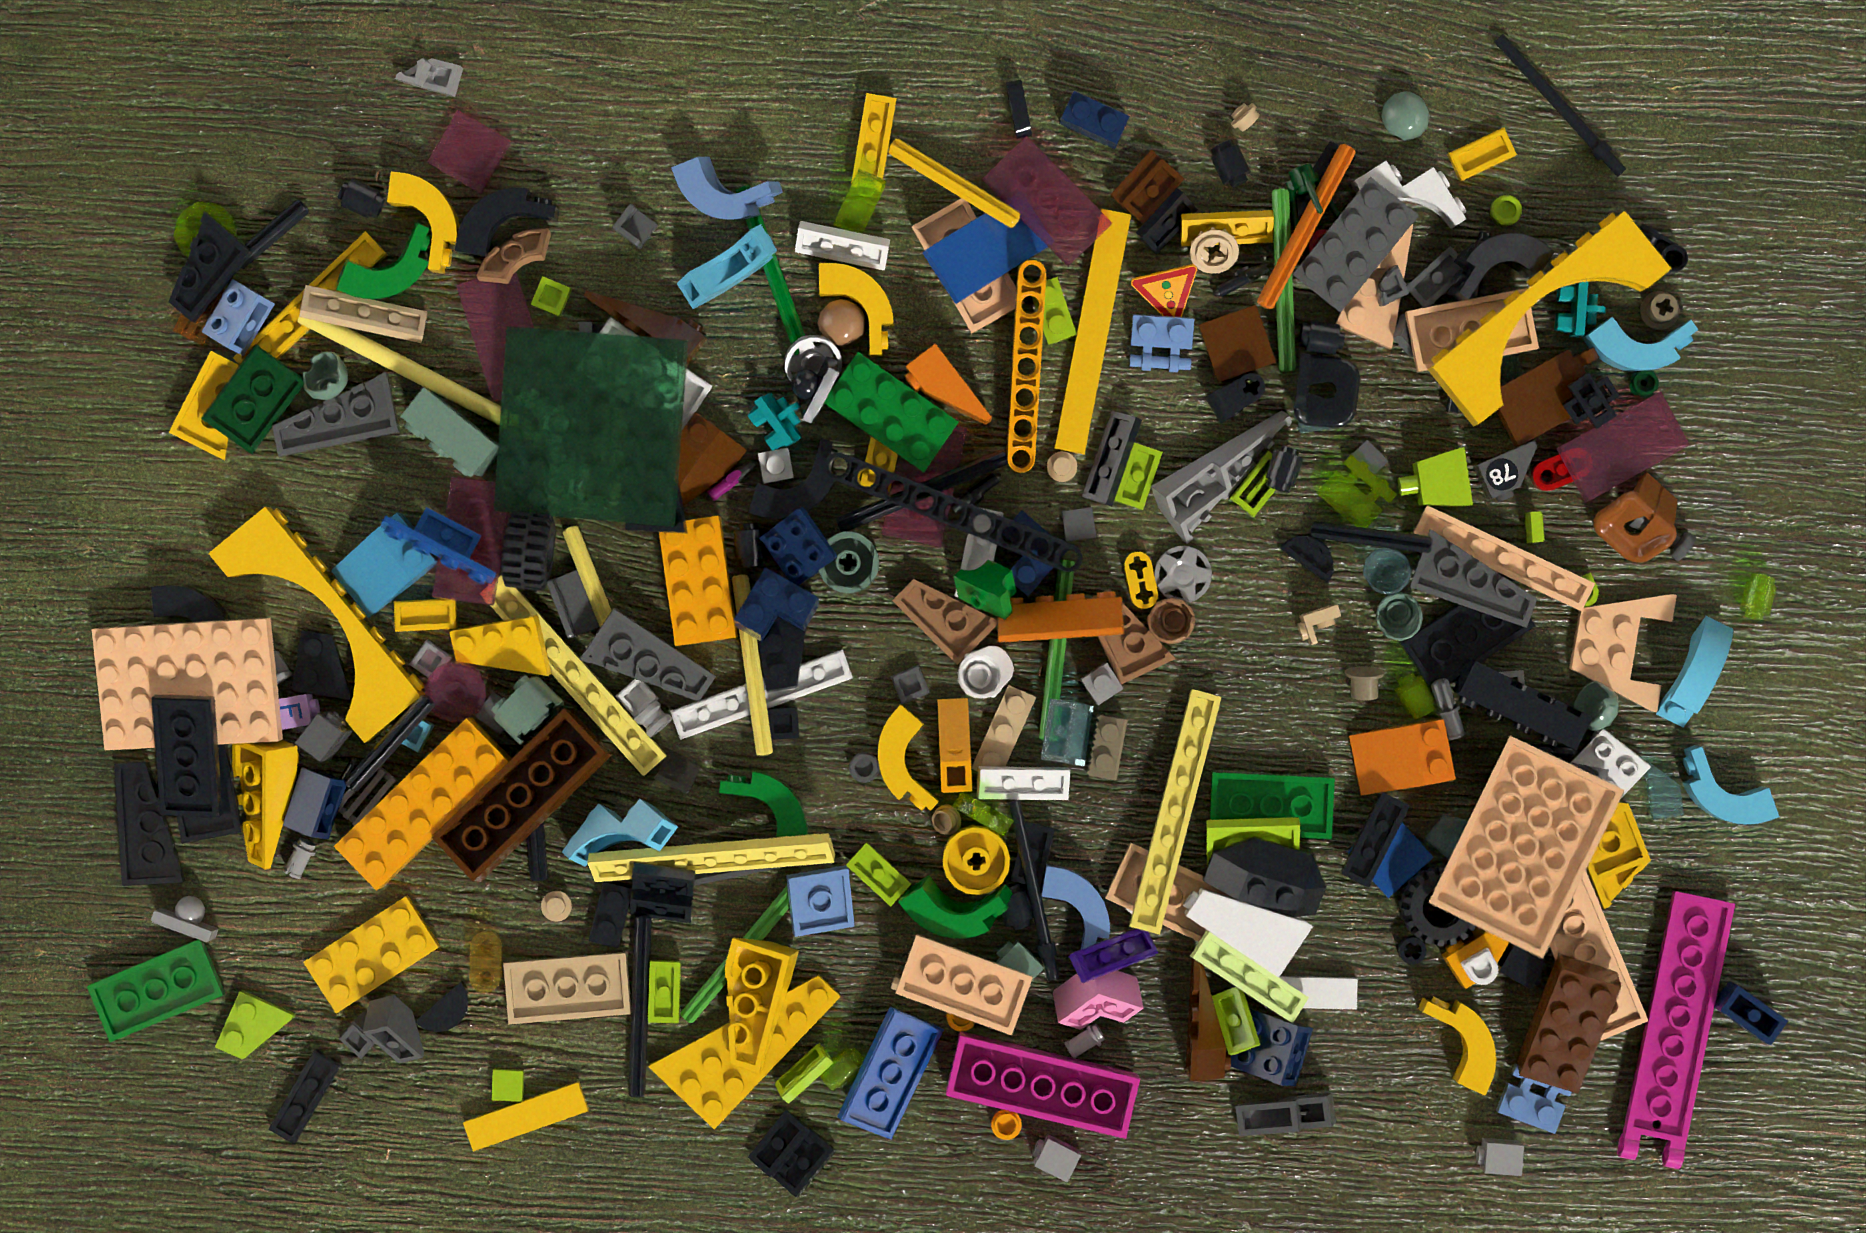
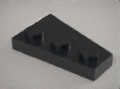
M205 211L200 221L202 224L197 237H194L191 243V252L186 265L182 267L168 301L191 322H196L253 253L213 216Z
M778 616L763 641L758 640L767 693L798 687L803 647L807 627L803 631Z

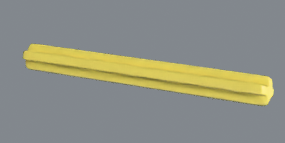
M737 575L732 578L737 614L751 592L747 575ZM739 629L755 749L759 756L772 754L773 747L758 640Z

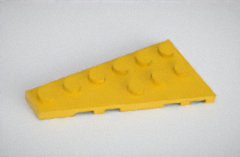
M820 975L787 991L760 1073L730 1064L728 1034L730 1022L677 1049L664 1058L649 1064L648 1067L715 1129L831 1008L841 995Z

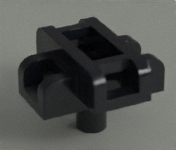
M1586 372L1582 377L1567 385L1573 396L1563 402L1562 406L1575 425L1588 418L1592 426L1598 429L1617 416L1609 403L1620 395L1608 376L1605 375L1594 381L1589 372ZM1603 385L1606 386V388L1608 389V391L1610 392V394L1607 393V391L1605 390V388L1603 387ZM1602 410H1605L1603 413L1595 417L1596 414H1598Z

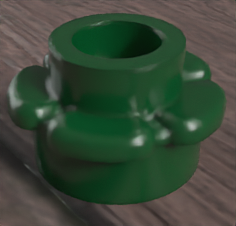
M1634 371L1630 376L1631 383L1629 384V389L1632 394L1639 395L1640 398H1649L1653 395L1654 391L1658 390L1659 380L1654 371ZM1642 380L1646 381L1645 386L1641 385Z

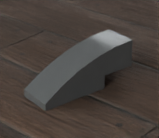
M1332 1092L1273 1098L1235 1106L1239 1136L1299 1132L1301 1129L1332 1127L1336 1123Z

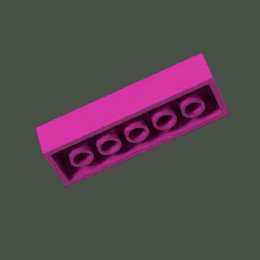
M960 1031L946 1087V1096L1126 1139L1140 1077L1138 1073Z

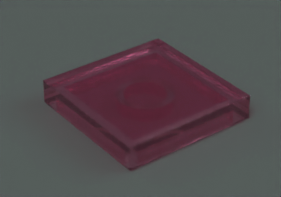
M457 110L427 163L482 194L512 142L460 110Z

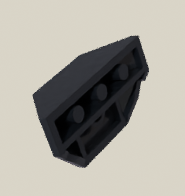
M1255 836L1234 843L1224 849L1213 851L1202 878L1207 884L1238 901L1292 917L1316 915L1327 888L1311 853Z

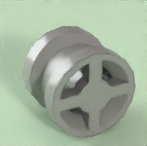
M655 700L641 711L634 720L637 724L643 725L646 728V734L651 738L669 724L673 718L670 714L664 713L661 710V704Z

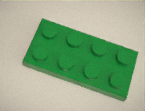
M857 352L824 401L825 405L923 473L959 423V421L859 352Z
M1211 772L1209 820L1299 817L1300 838L1332 839L1335 778Z
M201 940L188 943L87 986L109 1042L118 1040L226 994L205 943Z

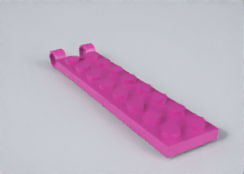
M1672 891L1647 1012L1648 1021L1645 1022L1624 1129L1618 1142V1157L1635 1160L1639 1151L1641 1135L1668 1140L1662 1155V1165L1664 1167L1674 1169L1682 1167L1735 903ZM1655 1120L1660 1121V1126L1658 1128L1653 1127V1122Z

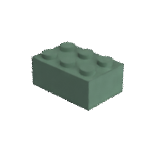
M424 387L400 416L407 421L404 425L407 430L418 438L424 439L427 437L431 440L428 446L442 457L448 458L451 456L455 460L452 465L466 476L472 477L477 475L483 477L505 449L436 393Z

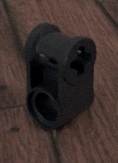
M1644 224L1640 225L1639 229L1664 260L1666 253H1672L1677 256V267L1669 270L1664 274L1665 276H1672L1687 265L1688 254L1682 246L1664 237L1654 228Z
M1249 373L1231 384H1226L1206 396L1205 399L1221 424L1257 401L1265 392V383L1261 376ZM1246 380H1249L1250 383L1256 382L1258 384L1255 390L1257 395L1253 396L1251 392L1244 393L1243 389L1246 387Z

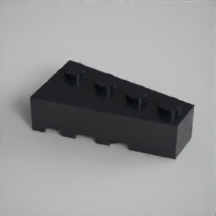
M1469 658L1453 689V692L1461 695L1458 701L1474 709L1477 704L1488 708L1485 714L1497 720L1503 721L1504 717L1515 721L1512 727L1527 734H1530L1533 729L1542 734L1540 740L1554 747H1557L1560 742L1577 750L1592 719V716Z

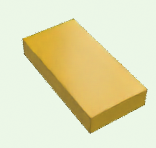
M1504 127L1447 154L1460 182L1517 155Z
M456 598L394 601L395 632L458 629Z

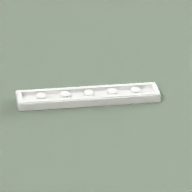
M843 649L801 664L797 688L767 693L763 678L767 709L852 679L853 676ZM747 684L670 711L680 740L751 715Z

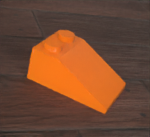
M936 344L906 366L908 374L905 375V379L915 392L921 390L925 396L984 425L991 422L992 417Z
M1435 718L1348 735L1360 795L1456 780L1444 719Z

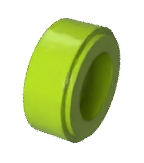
M1511 195L1498 197L1490 207L1491 219L1502 227L1513 225L1522 215L1521 203Z

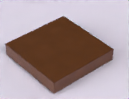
M1256 305L1198 325L1218 383L1276 363Z

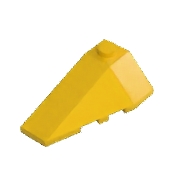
M284 740L232 744L234 777L239 776L242 794L237 795L238 804L243 805L247 819L242 827L248 862L263 869L271 868L297 778L298 746Z
M732 938L725 964V978H727L728 988L726 1000L727 1007L729 1006L730 1022L728 1027L730 1064L757 1073L761 1072L792 979L799 950L771 941Z

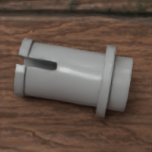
M299 838L298 842L293 843L294 850L286 866L283 868L284 873L288 874L291 872L289 876L296 879H301L310 857L316 854L314 850L316 844L305 838Z
M1097 1024L1093 1026L1087 1025L1085 1031L1069 1041H1065V1046L1074 1059L1095 1045H1102L1101 1042L1105 1040V1037Z

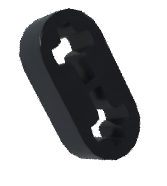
M1022 81L1006 82L1016 139L1032 137Z

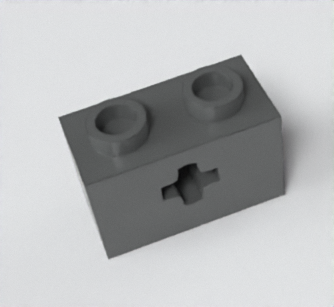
M334 711V713H317L296 741V744L319 762L330 760L353 732V729L348 726L345 720L346 717L337 711Z

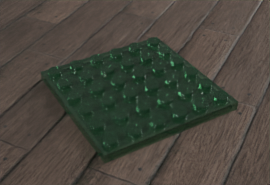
M507 326L494 511L513 513L515 510L556 517L675 526L688 340Z

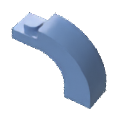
M695 157L671 167L676 182L686 199L701 212L719 219H748L760 216L758 207L775 202L774 196L783 193L779 181H767L740 193L731 192L720 183L710 157Z
M1046 864L1041 896L1064 900L1078 909L1084 922L1081 949L1099 943L1096 942L1097 937L1109 939V915L1104 901L1095 887L1086 878L1073 870Z

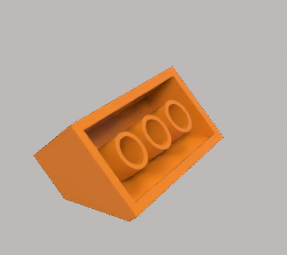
M1115 592L1097 593V599H1085V594L1066 595V601H1054V596L1035 597L1036 603L1025 604L1023 603V598H1010L1013 613L1006 620L998 617V642L1002 643L1125 634L1122 597H1116Z

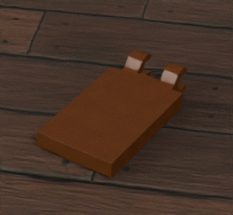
M1594 347L1586 348L1572 356L1569 349L1564 350L1500 385L1503 405L1496 411L1515 447L1523 445L1571 418L1562 406L1563 402L1573 396L1567 385L1573 383L1586 373L1583 366L1599 358ZM1600 375V376L1594 378L1593 380L1596 381V380H1598L1599 378H1601V377H1603V376Z

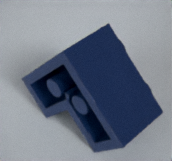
M1023 510L1012 520L1052 536ZM1013 526L1007 527L1002 534L1012 544L1016 543L1020 537L1019 530ZM1036 538L1031 544L1032 552L1038 556L1044 555L1049 548L1048 542L1044 538ZM1068 549L1064 550L1061 553L1060 559L1064 556ZM1022 555L1011 568L1015 587L1028 597L1053 567Z
M765 567L734 619L735 627L761 642L777 616L804 631L819 607V598Z

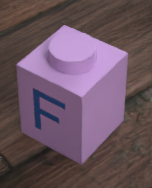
M312 694L279 699L282 730L309 725L317 713H320L319 702L317 699H313Z

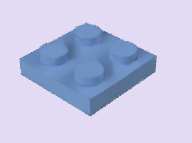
M846 865L786 875L792 933L795 937L855 927L849 869Z

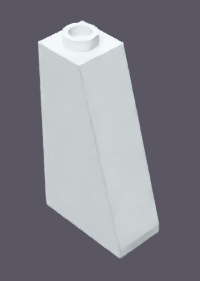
M1200 888L1197 893L1192 891L1183 904L1187 908L1184 914L1278 978L1313 927L1303 919L1241 902L1233 897Z

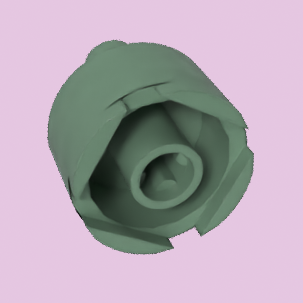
M841 532L830 537L827 541L837 554V558L819 570L823 581L833 590L849 594L860 592L870 586L879 571V555L872 542L856 532ZM847 554H852V559L857 561V566L851 567L850 571L847 572L845 571V566L840 565V560L846 559Z
M526 675L523 676L513 686L515 692L508 699L505 697L500 699L492 708V711L495 713L494 720L521 746L528 743L525 739L526 736L530 733L536 736L559 713L555 708L557 705L562 707L564 705V701L539 676L528 678Z

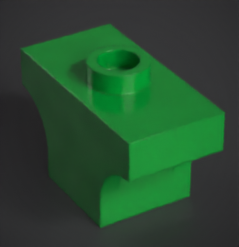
M988 559L977 569H960L953 576L959 599L1004 620L1013 613L1010 598L1017 591L1011 569Z

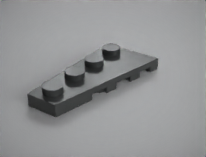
M384 372L376 376V378L366 383H361L333 399L326 400L318 406L307 409L272 426L278 456L283 457L400 433L388 372Z
M616 608L612 609L579 658L587 663L596 664L616 673L619 672L696 701H700L716 677V674Z

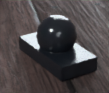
M826 356L818 374L812 370L803 369L793 376L791 389L796 396L804 399L800 408L802 420L811 424L815 421L839 374L835 359Z

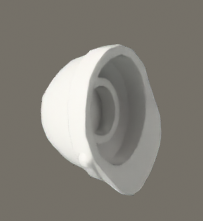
M987 646L964 655V659L960 663L957 672L958 683L963 691L973 698H994L1013 675L1014 666L1012 660L998 646Z

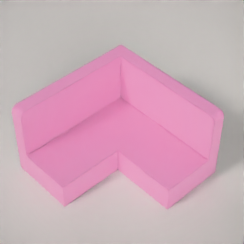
M1118 970L1083 984L1078 974H1075L1053 991L1058 1023L1079 1030L1100 1016L1124 1023L1144 1009L1137 977Z

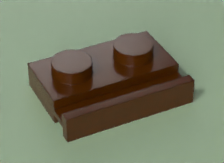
M1151 149L1110 196L1143 225L1184 181V178Z

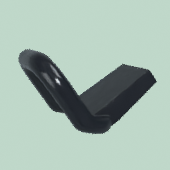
M1301 353L1294 402L1296 419L1307 426L1340 428L1350 423L1356 414L1360 373L1357 366L1346 358ZM1330 382L1337 388L1335 396L1330 399L1309 393V386L1311 384Z

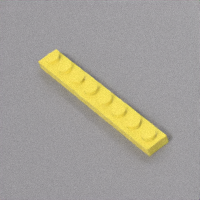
M501 575L480 594L503 620L538 614L552 675L643 777L667 756L518 588L506 587Z
M1194 689L1190 690L1129 927L1160 935L1222 698L1220 696Z
M829 833L664 846L660 851L654 848L589 853L587 863L594 881L604 882L632 879L634 862L695 870V874L834 863L835 852Z

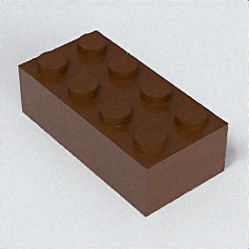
M1558 954L1516 1059L1519 1076L1577 1094L1579 1093L1621 990V983L1616 971Z

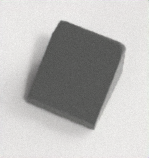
M362 1012L338 1038L360 1059L375 1044L362 1032L367 1012Z

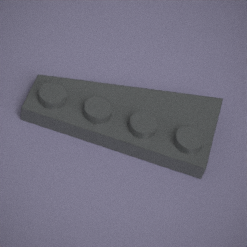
M1430 529L1427 536H1430L1433 540L1431 552H1421L1409 587L1527 628L1537 598Z

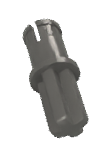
M1446 678L1435 680L1431 687L1438 707L1436 714L1441 719H1444L1449 740L1461 738L1466 732L1458 712L1460 705L1455 703L1449 681Z

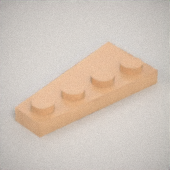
M1413 224L1342 310L1335 323L1340 324V328L1390 350L1393 346V334L1396 328L1401 298L1385 306H1379L1377 288L1383 274L1394 265H1398L1404 279Z

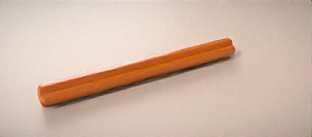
M1339 145L1315 190L1323 213L1318 214L1312 200L1309 201L1259 295L1257 302L1264 308H1274L1356 154L1355 149L1349 145Z

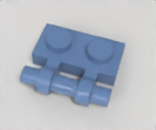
M1133 314L1130 345L1142 346V355L1130 354L1129 367H1141L1143 371H1151V368L1168 369L1169 372L1178 373V370H1191V358H1179L1180 349H1192L1194 318ZM1152 347L1170 348L1169 357L1152 356Z
M1514 1064L1511 1075L1521 1078L1518 1086L1506 1082L1496 1111L1555 1134L1566 1107L1565 1104L1555 1101L1558 1093L1570 1096L1572 1092L1519 1076L1518 1065ZM1534 1083L1545 1087L1544 1096L1529 1091L1531 1085Z

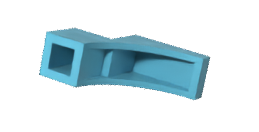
M639 799L629 809L624 820L614 811L598 803L594 810L588 814L579 830L569 839L562 853L568 859L586 867L589 853L601 852L621 842H642L660 851L678 826L656 807L642 799Z

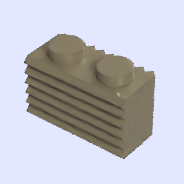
M1098 714L1095 716L1097 721L1094 722L1096 727L1093 728L1095 732L1092 734L1094 738L1091 740L1093 743L1090 746L1092 750L1089 752L1091 756L1087 758L1090 762L1086 764L1088 769L1085 771L1089 776L1117 781L1127 720Z

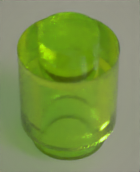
M1752 573L1750 580H1746L1739 608L1745 611V617L1763 620V616H1770L1777 589L1774 586L1775 578Z
M1412 672L1397 680L1399 685L1394 690L1408 715L1411 714L1414 720L1436 709L1433 704L1435 700L1422 675L1415 677Z
M844 1047L831 1058L834 1063L820 1077L830 1090L842 1089L856 1078L864 1058L857 1049L853 1048L850 1050L848 1047Z

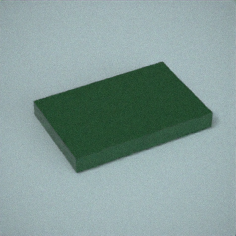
M255 344L201 416V419L247 452L253 454L272 429V426L275 425L301 390L304 380L293 370Z

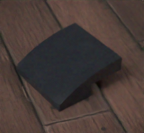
M634 862L630 915H648L656 919L691 923L695 870Z
M785 1110L748 1158L765 1174L778 1181L794 1197H799L837 1150L794 1114Z

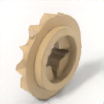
M1214 227L1206 232L1200 231L1198 237L1192 240L1190 248L1192 263L1199 270L1212 274L1228 270L1236 262L1239 255V246L1235 236L1229 234L1226 229L1216 230ZM1219 242V250L1221 252L1215 251L1209 257V249L1207 247H1214Z

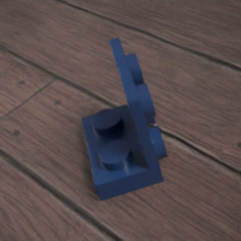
M803 507L798 508L760 537L789 581L797 586L819 573V570L837 558V554Z
M1249 1008L1260 1045L1236 1055H1231V1067L1279 1085L1296 1086L1313 1028L1304 1024L1290 1023Z

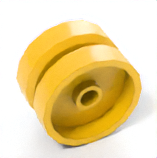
M969 825L960 828L950 836L944 847L942 862L946 877L955 888L966 894L981 895L993 891L1003 883L1009 872L1010 856L1006 842L998 832L987 826ZM974 853H978L982 857V861L979 864H973L970 861Z

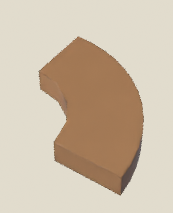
M537 228L518 232L512 235L513 238L504 242L499 247L495 246L481 263L477 273L478 280L509 284L512 275L521 266L532 261L545 260L551 236L549 228Z

